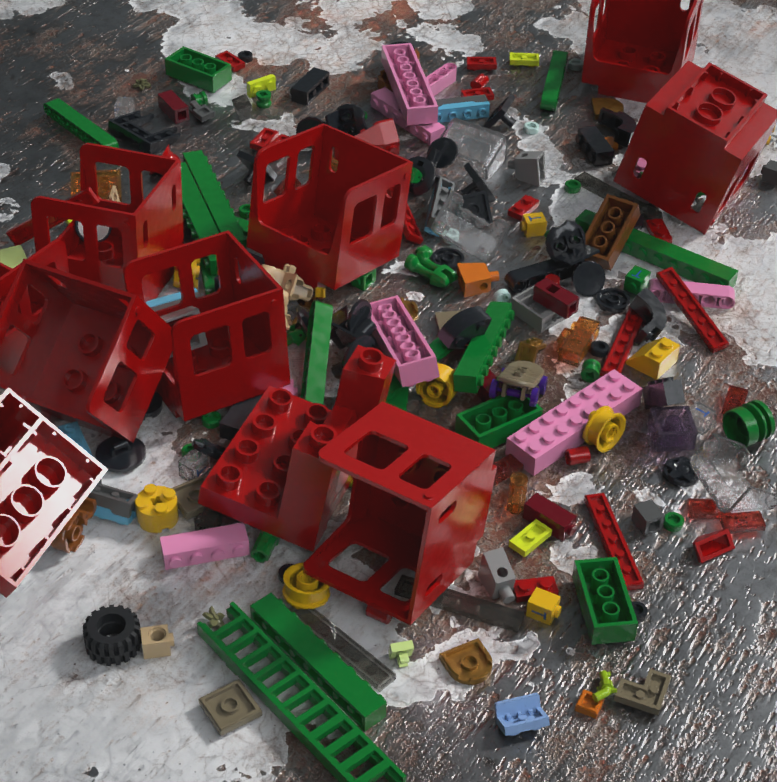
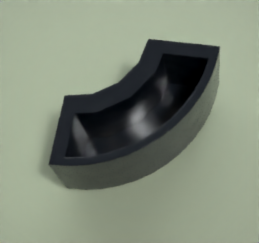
M481 306L470 307L451 317L443 325L437 336L448 349H463L472 338L485 334L492 319Z

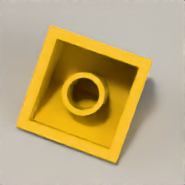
M666 337L648 342L626 361V364L658 380L677 362L680 345Z

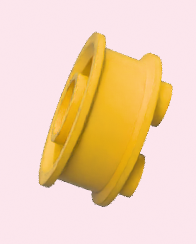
M602 406L589 414L582 438L588 445H595L598 451L607 452L622 437L626 426V418L621 413H614L611 407Z
M304 562L290 566L283 575L284 586L282 595L293 608L298 610L314 609L325 605L330 598V586L305 574L303 571Z

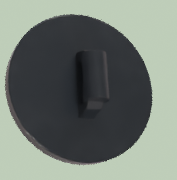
M112 436L98 445L95 453L96 460L110 472L121 473L131 471L140 466L145 460L146 447L138 438H135L134 443L126 439L123 440Z

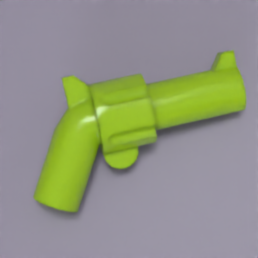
M605 670L599 672V686L596 688L597 692L592 694L595 702L608 697L612 693H617V688H614L612 681L609 680L611 672Z

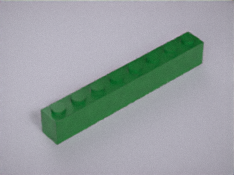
M490 301L485 312L492 320L484 335H478L471 339L453 374L455 392L477 393L480 386H483L484 378L488 376L489 367H492L493 359L497 357L498 348H501L502 340L506 338V331L510 329L511 321H514L515 311L512 310V303Z
M269 593L250 605L251 620L364 732L386 717L387 702L381 694H377L366 680H362L352 666H348L343 662L337 652H333L322 638H318L309 625H305L294 611L291 612L285 606L282 599Z

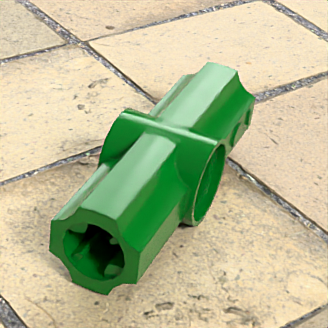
M260 530V534L252 548L251 557L259 563L268 561L274 547L279 544L280 538Z

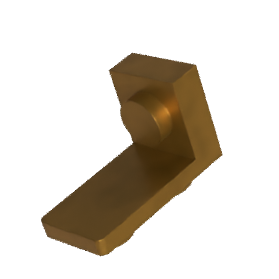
M536 337L521 341L514 361H530L535 363L538 350L546 348L547 344L542 343L543 340Z

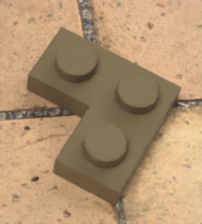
M649 669L644 685L621 678L614 701L658 716L672 676Z

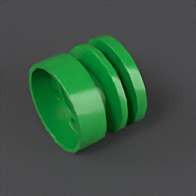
M752 400L726 411L723 414L722 427L725 436L734 447L745 449L756 442L770 438L775 431V420L766 404L760 400Z

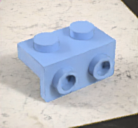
M538 693L494 703L496 724L505 736H515L520 732L539 730L550 725L549 716L540 706V696Z

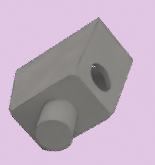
M522 151L515 159H509L508 168L515 169V176L518 180L535 186H540L546 180L544 151Z
M503 547L484 552L478 571L479 579L491 599L501 598L504 604L511 603L515 599L512 591L516 578Z

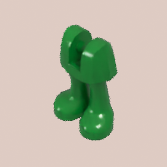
M424 246L418 250L416 255L410 254L404 263V267L408 271L430 278V284L440 288H445L449 283L458 279L457 273L449 266L432 262L429 259L430 251Z

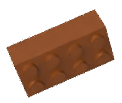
M610 194L606 195L585 234V244L599 249L600 252L586 258L585 261H594L601 265L602 268L609 271L612 270L641 215L639 204Z

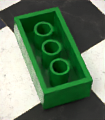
M184 46L165 58L166 75L212 93L232 80L230 63Z
M500 395L496 399L488 400L456 414L455 432L490 448H494L505 443L507 437L542 416L543 409L538 404L536 407L529 406L530 398L521 401L517 397L507 395L503 397Z
M617 557L574 560L572 579L591 645L635 641L638 621Z

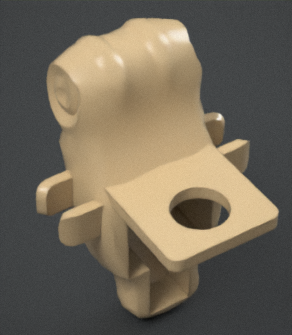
M285 264L283 270L274 266L261 265L283 290L289 293V301L301 299L307 302L311 300L314 290L295 274L296 267L294 265Z

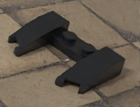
M140 110L108 120V131L117 137L125 135L140 144L139 150L148 154L162 151L168 145L170 146L178 140L181 135L180 133L174 134L177 132V127L175 126L153 134L144 130L141 126L152 120L154 114L149 113L148 115L141 116Z

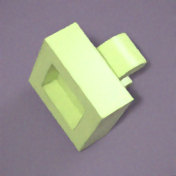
M409 640L390 644L388 649L389 659L397 658L399 668L408 666L409 656H412L414 650L413 641Z

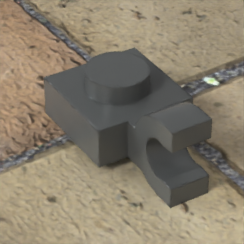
M196 100L190 101V105L193 107L190 109V113L201 122L215 117V112L208 106H200Z

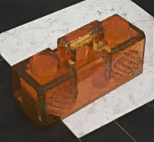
M580 316L577 322L574 321L572 323L571 329L564 328L556 340L558 343L556 349L558 353L557 361L579 367L589 352L591 343L596 341L599 336L601 322Z

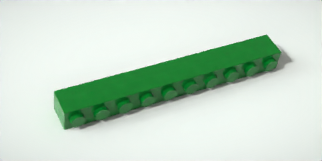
M202 150L184 152L183 162H186L219 233L229 230L246 248L247 236H244L243 227L239 226L238 217H235L234 209L230 208L229 199H226L225 191L221 190L220 181L217 182L216 173H213L212 165L208 164L207 156H204Z
M181 162L183 220L185 219L187 229H190L191 238L195 241L218 234L219 231L186 162ZM215 254L200 258L203 259L204 267L209 270L211 276L218 274Z
M587 209L575 219V222L582 227L585 234L596 215L595 212ZM634 228L621 251L662 269L673 267L679 276L694 282L727 285L732 288L736 285L739 270Z

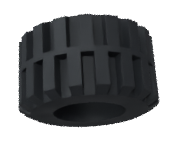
M109 605L106 608L102 606L99 608L100 610L91 612L92 616H87L86 622L83 623L86 653L90 655V659L93 661L97 660V663L100 665L106 663V666H111L112 664L117 666L121 665L123 661L125 663L130 661V657L134 658L137 655V651H140L142 643L140 622L137 614L128 607L124 609L122 605L117 607Z

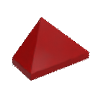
M729 529L698 536L693 542L699 563L735 549Z

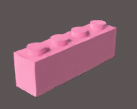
M243 522L160 537L165 570L250 555L249 539Z

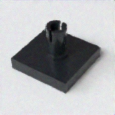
M510 94L491 113L483 126L487 131L500 119L509 128L515 124L516 120L507 113V110L516 98L513 94Z
M239 150L236 156L249 170L243 181L252 185L255 156ZM268 164L265 177L275 181L277 174Z
M469 162L466 163L463 167L473 179V182L461 190V192L469 194L478 190H487L488 200L491 203L495 201L496 198Z
M487 190L454 197L460 230L493 223Z

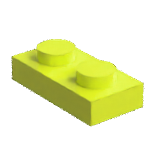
M510 52L509 65L539 66V54Z
M270 74L247 82V96L249 98L255 97L256 93L260 90H276V76Z
M535 519L509 540V547L523 557H526L552 535V529Z

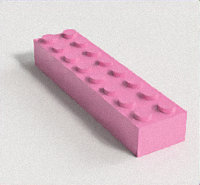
M412 44L382 45L381 62L406 125L415 126L418 124L437 123L438 105Z
M396 295L370 302L372 308L370 320L377 326L372 334L383 354L396 359L394 373L401 386L411 387L416 383L429 382L434 378L440 377L436 355L399 296Z
M613 369L507 437L505 455L532 476H535L565 456L567 449L577 448L585 442L582 434L588 422V416L592 411H596L602 406H609L613 409L614 413H621L625 416L640 406L643 388Z

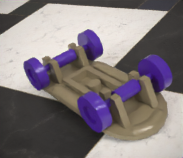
M530 361L511 362L506 368H502L497 379L492 380L489 398L496 399L497 393L501 392L503 397L506 395L517 397L521 401L530 398L529 406L536 407L539 394H545L548 376H544L543 368L536 363ZM499 381L503 384L502 388H499ZM508 386L520 387L522 390L508 388ZM528 387L532 389L531 394H527Z

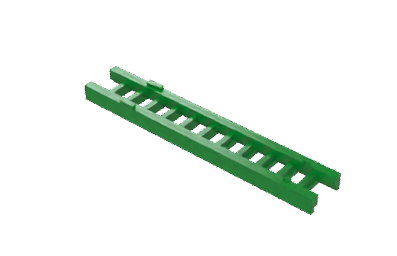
M231 602L230 607L226 609L227 617L231 621L213 632L205 623L201 621L197 623L198 635L339 782H375L382 776L389 782H406L407 776L234 602ZM239 629L245 634L229 645L222 641V639ZM254 643L258 649L240 660L235 655V653ZM265 657L272 662L255 674L249 669L250 666ZM279 671L286 676L270 688H267L262 683ZM295 685L300 692L282 703L276 697ZM309 700L314 706L297 718L290 712ZM323 714L328 721L310 732L305 725ZM337 729L343 734V736L327 747H324L319 742ZM353 744L359 751L340 763L335 756ZM368 760L374 767L355 779L350 772Z

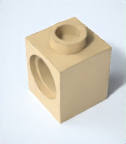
M168 624L140 628L144 660L171 656L170 647L175 646L173 633L168 632Z

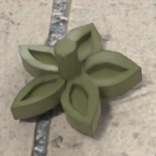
M141 78L140 80L136 79L133 87H139L143 91L144 88H150L151 84L147 82V79Z
M213 606L209 608V613L204 612L202 614L209 620L207 623L210 628L216 627L219 629L225 625L222 621L225 615L222 613L216 614Z

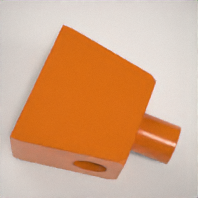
M457 263V281L464 298L487 293L491 290V282L499 281V272H489L485 263Z

